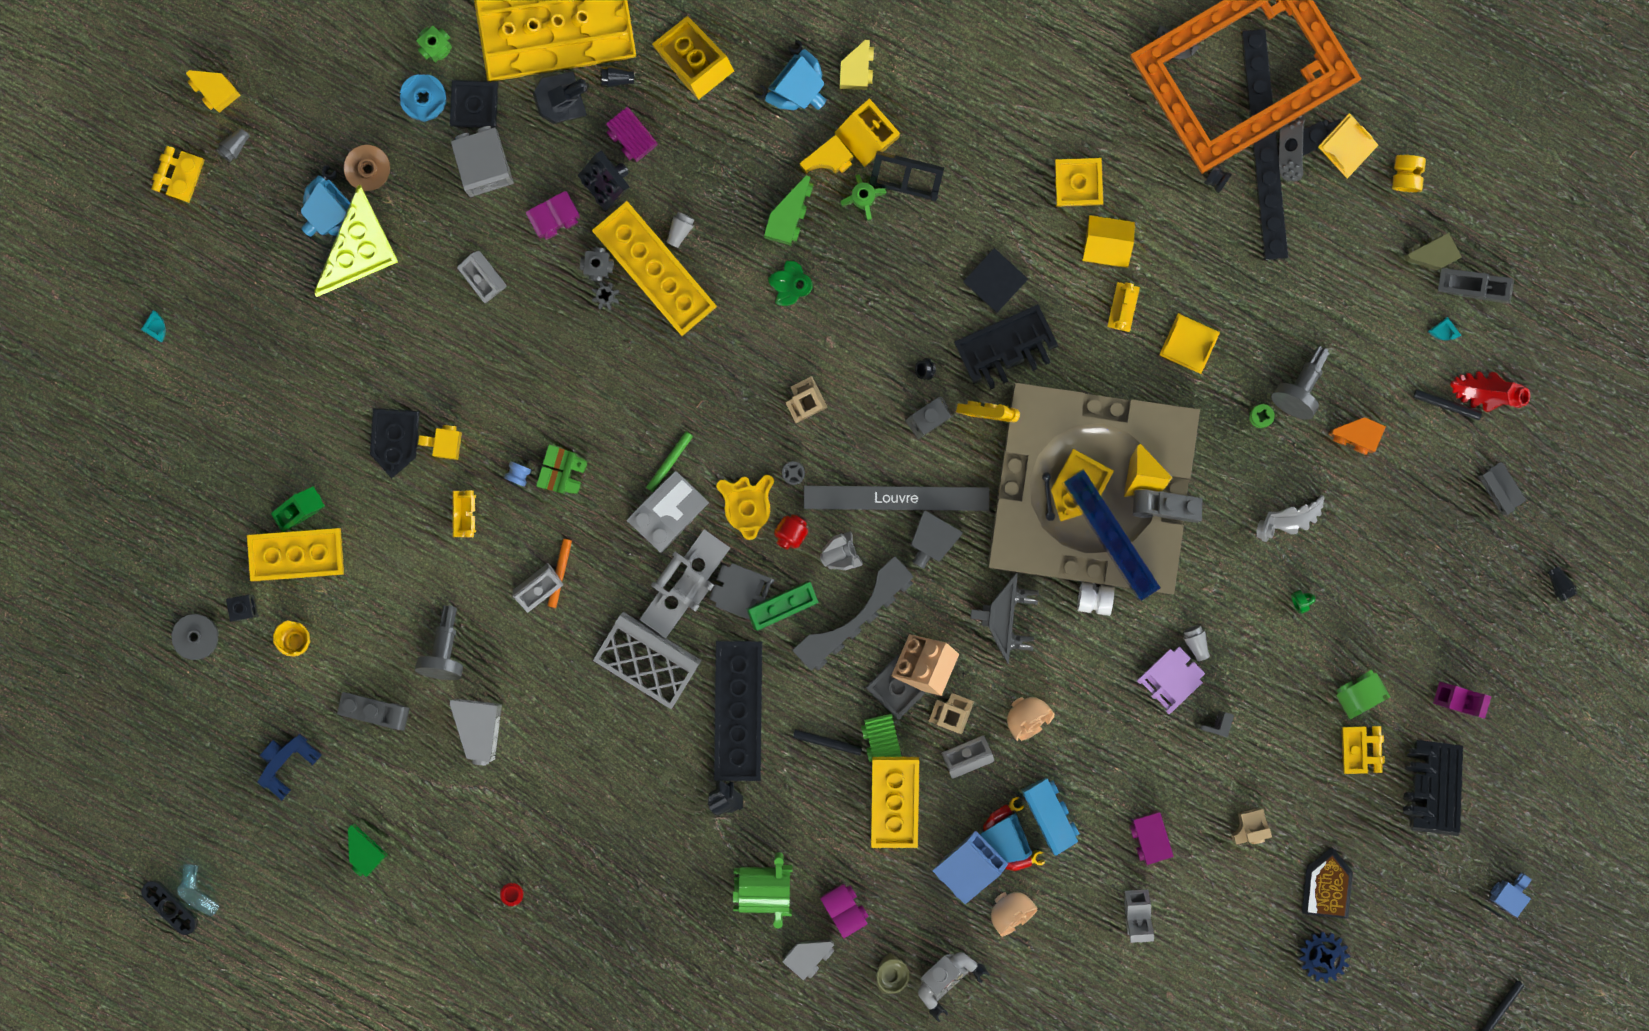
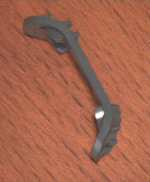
M1304 115L1280 128L1279 170L1281 177L1288 181H1298L1304 174ZM1291 138L1296 139L1298 143L1296 150L1292 152L1287 151L1285 148L1286 141Z

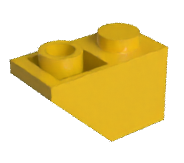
M192 70L186 72L190 78L187 81L195 92L200 90L205 96L202 101L210 110L214 108L220 113L241 96L222 73Z

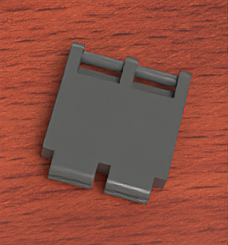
M731 564L730 567L722 565L717 580L724 582V585L721 587L715 584L709 599L717 602L715 607L750 620L746 608L755 605L757 600L759 603L766 600L771 583L774 584L775 580L735 564ZM765 581H767L762 596L760 597L759 595L762 590L763 584Z

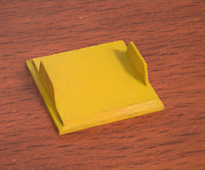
M1348 113L1322 141L1318 148L1348 179L1378 144L1366 129Z
M1178 313L1159 356L1202 374L1220 332Z

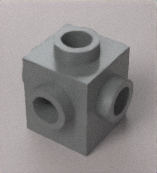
M592 248L591 251H586L585 257L581 256L580 270H584L583 274L585 277H589V281L595 282L609 279V273H613L614 259H611L610 254L605 253L603 248ZM595 259L599 260V267H593L592 261Z

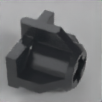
M719 780L716 782V790L708 795V807L717 816L725 812L733 813L738 809H743V795L734 790V782L725 784Z

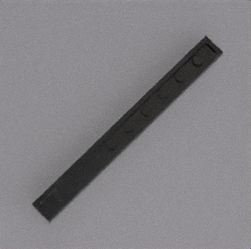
M1265 29L1242 31L1241 33L1250 118L1273 105ZM1276 131L1252 144L1264 261L1288 258Z

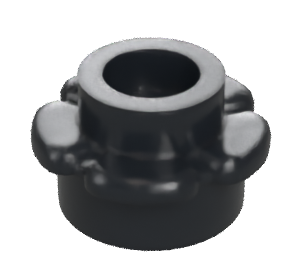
M924 358L918 361L915 365L917 377L923 380H931L933 378L936 366L931 362V359Z

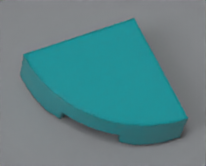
M153 310L141 330L158 341L163 342L166 332L165 323L162 317Z
M1448 317L1428 331L1434 338L1444 341L1453 340L1461 336Z

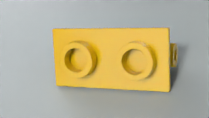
M1117 282L1107 327L1130 332L1140 287L1134 286L1132 283L1125 282L1124 284Z
M453 491V537H474L476 532L475 516H473L476 498L474 491Z

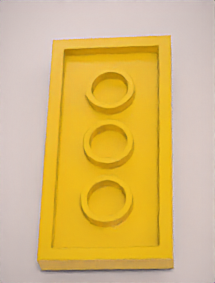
M341 528L247 535L250 581L344 575Z
M872 757L871 848H918L919 757Z

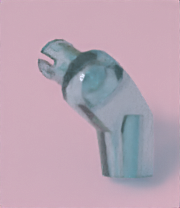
M183 864L182 883L177 887L178 895L193 908L210 917L213 916L218 910L219 904L196 887L199 866Z

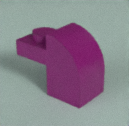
M1439 681L1433 704L1485 719L1492 696Z

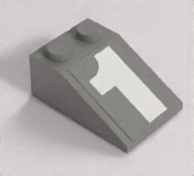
M675 471L626 521L662 553L709 502Z

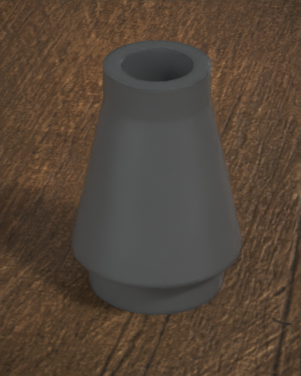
M239 127L234 133L218 144L219 147L216 151L228 162H231L233 159L236 160L250 136Z

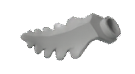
M1320 495L1317 501L1309 506L1303 505L1299 509L1288 507L1278 512H1268L1266 519L1259 521L1257 538L1267 542L1269 538H1273L1275 529L1283 530L1289 534H1297L1299 528L1308 530L1310 527L1309 522L1316 523V517L1322 514L1321 508H1323L1324 495Z

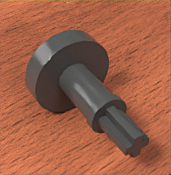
M1321 346L1316 348L1310 361L1303 364L1294 385L1289 383L1277 385L1271 398L1282 411L1299 419L1308 420L1313 418L1319 404L1310 393L1323 373L1321 368L1329 355L1327 348H1322Z
M443 605L440 626L435 628L436 635L432 656L417 658L415 672L441 680L461 679L463 665L450 660L454 636H456V630L453 627L457 608L451 605Z

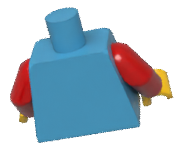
M1019 797L1011 799L1009 805H1004L994 811L984 823V831L980 834L1008 863L1005 869L1011 871L1030 867L1032 863L1037 865L1045 863V860L1036 861V856L1043 852L1039 850L1031 851L1017 814H1012V811L1017 812L1024 808V805L1020 808H1015L1013 805L1014 801L1019 799Z

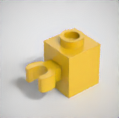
M443 425L442 429L436 428L435 438L419 435L418 445L433 447L432 456L458 460L462 432L456 431L457 427Z

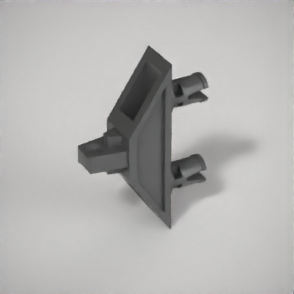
M1018 572L1014 574L990 606L983 605V611L971 610L970 619L982 620L981 626H988L1008 665L1012 649L1033 651L1032 646L1022 644V642L1034 641V636L1014 635L1012 626L1014 606L1017 603L1037 605L1038 600L1027 598V595H1039V590L1018 589V586H1016Z

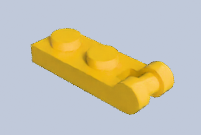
M968 401L967 404L958 403L956 409L957 413L970 417L1006 422H1017L1020 417L1018 409L1008 408L1002 404L985 403L983 407L981 406L982 403Z

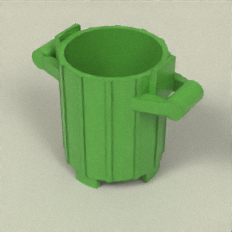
M781 852L776 853L774 857L776 868H734V874H739V877H734L735 891H733V902H739V905H734L733 911H739V913H775L773 921L775 928L782 927L783 916H792V909H789L790 872H792V865H783L784 855Z

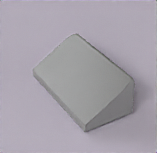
M480 251L471 253L457 266V269L484 303H487L507 287Z
M547 563L513 590V597L528 613L562 587L563 583L553 568Z
M984 735L941 753L951 778H956L994 762L992 752Z

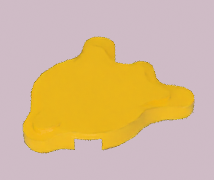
M764 475L754 486L750 485L747 477H742L735 483H730L726 480H719L716 483L717 490L723 495L725 500L724 510L728 522L739 530L747 540L755 539L760 528L769 519L770 502L768 494L774 484V478L770 475Z

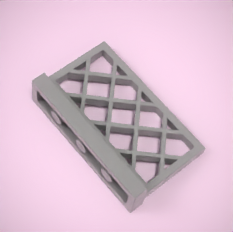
M625 612L620 614L593 659L597 664L670 709L673 708L702 661ZM617 629L627 634L628 642L616 645L614 634ZM643 643L646 645L648 654L636 657L633 644ZM629 645L632 658L620 660L617 648ZM614 649L616 662L607 663L600 657L604 651ZM653 656H664L668 666L655 669ZM649 658L652 670L640 673L637 660ZM633 661L636 674H625L621 664ZM681 667L689 673L684 680L675 681L672 669ZM669 670L672 682L659 685L656 672ZM653 673L656 686H644L641 676ZM677 684H681V686H680L679 689L677 690V686H676V685H677ZM673 686L675 695L671 702L662 697L660 688Z

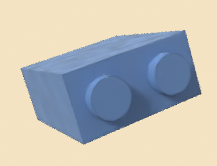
M975 831L945 856L933 872L940 881L948 886L957 898L966 904L999 877L1008 863Z

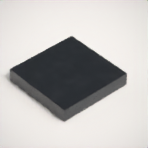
M452 80L450 127L482 128L491 126V129H497L499 83Z
M994 248L963 283L993 311L998 313L1025 284L1028 278Z

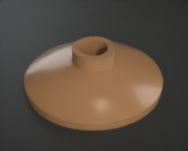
M361 145L354 148L347 155L344 162V174L347 181L353 187L357 188V186L361 185L363 191H373L380 188L387 181L390 174V162L386 154L378 147ZM367 165L372 166L370 173H365L364 171Z

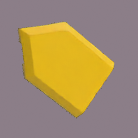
M1072 449L1051 488L1060 521L1092 512L1114 470Z

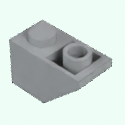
M831 939L799 941L783 958L782 962L802 980L807 976L812 978L818 971L819 967L817 964L822 958L826 961L834 952L832 948L834 942Z

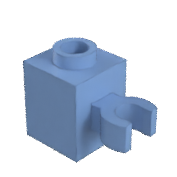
M1520 873L1513 885L1502 880L1501 883L1498 882L1492 888L1490 900L1512 916L1518 918L1531 899L1522 892L1532 879Z

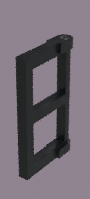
M877 151L869 184L936 202L945 167ZM882 160L906 166L902 185L878 179ZM912 168L936 174L932 192L907 187Z

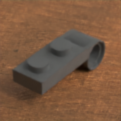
M1152 490L1134 491L1133 516L1140 518L1157 516L1199 523L1202 521V498Z
M342 692L337 715L404 731L410 708Z

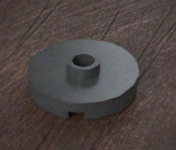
M200 614L187 615L174 625L171 634L172 644L176 652L184 658L190 660L204 659L217 648L219 632L215 623L207 616ZM192 633L198 635L197 641L191 639Z

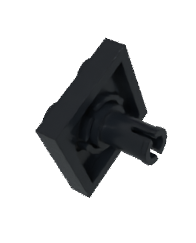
M602 150L596 153L578 174L582 184L587 187L605 212L610 210L630 188L623 179V177L628 175L627 167L623 163H619L614 167Z

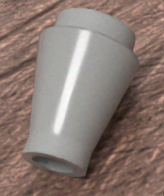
M681 212L673 216L666 242L679 248L681 242L694 227L692 225L694 219Z
M1201 625L1192 626L1184 630L1185 636L1183 639L1195 655L1196 660L1202 661L1209 658L1206 633Z

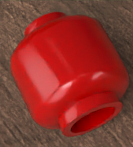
M794 514L783 517L774 530V535L778 539L776 543L785 550H788L789 547L793 549L799 548L808 535L807 523Z

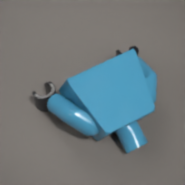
M795 40V44L799 48L793 50L788 46L789 52L793 57L769 86L770 92L768 93L763 85H758L764 92L761 96H757L755 93L753 95L758 100H765L779 109H805L811 104L819 110L826 102V99L819 93L824 86V82L821 79L823 74L819 61L806 49L803 50L802 43L799 40Z
M325 165L322 168V175H318L305 188L304 206L301 209V213L308 221L302 226V230L310 237L317 231L321 235L330 234L336 236L350 205V202L331 182L336 179L337 172L334 171L333 174L326 175V172L330 170L329 165Z

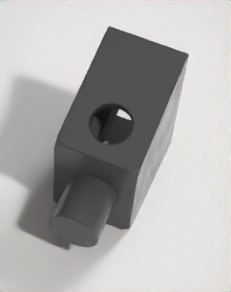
M938 397L912 414L905 421L917 440L954 417V414L944 399Z
M924 511L911 543L913 548L919 550L912 563L924 569L930 558L939 562L963 532Z

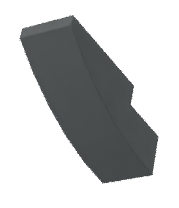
M1442 268L1438 291L1468 298L1510 304L1514 280L1513 278L1490 276L1485 273Z

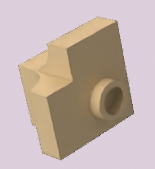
M812 376L791 386L794 397L785 402L795 423L828 408Z
M951 693L947 703L939 700L936 701L929 722L962 734L974 701Z
M1256 808L1238 813L1240 824L1238 829L1231 834L1234 844L1237 845L1245 842L1259 844L1265 842V839L1272 837L1264 809Z

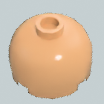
M1020 697L1012 703L1013 708L1008 713L1007 723L1014 738L1017 741L1018 739L1024 741L1042 730L1040 726L1044 722L1048 725L1054 718V712L1044 701L1037 697L1026 699Z
M1004 892L994 900L996 904L991 911V921L995 929L1003 937L1015 931L1014 927L1019 924H1025L1037 912V907L1027 895L1021 892H1013L1008 895Z

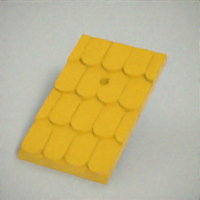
M474 0L487 82L636 57L627 0Z

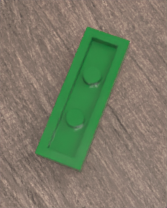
M806 581L746 608L754 630L758 631L819 602L811 582Z

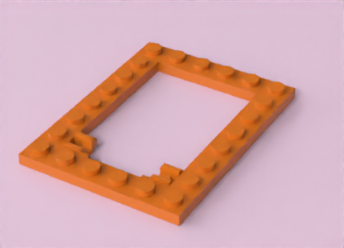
M1223 0L1130 55L1201 174L1361 80V77L1313 0H1275L1277 4L1272 7L1269 4L1271 0ZM1259 7L1262 8L1268 20L1284 11L1289 16L1293 15L1316 52L1313 55L1316 61L1300 70L1308 84L1210 141L1163 63ZM1319 71L1321 76L1315 79L1313 73Z

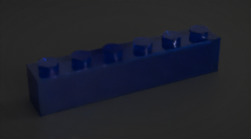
M1084 469L1063 481L1062 485L1137 600L1142 601L1159 590L1161 587Z

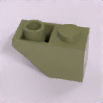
M1441 232L1428 238L1430 243L1422 247L1419 243L1407 249L1409 254L1404 256V259L1407 262L1437 271L1460 259L1462 256L1450 234L1447 233L1442 236Z

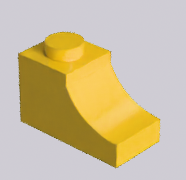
M834 135L800 163V168L805 174L817 168H827L835 174L839 170L843 173L851 167L853 155L837 135Z

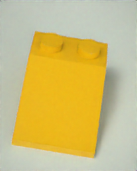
M688 16L652 43L660 56L698 100L734 72L727 56Z

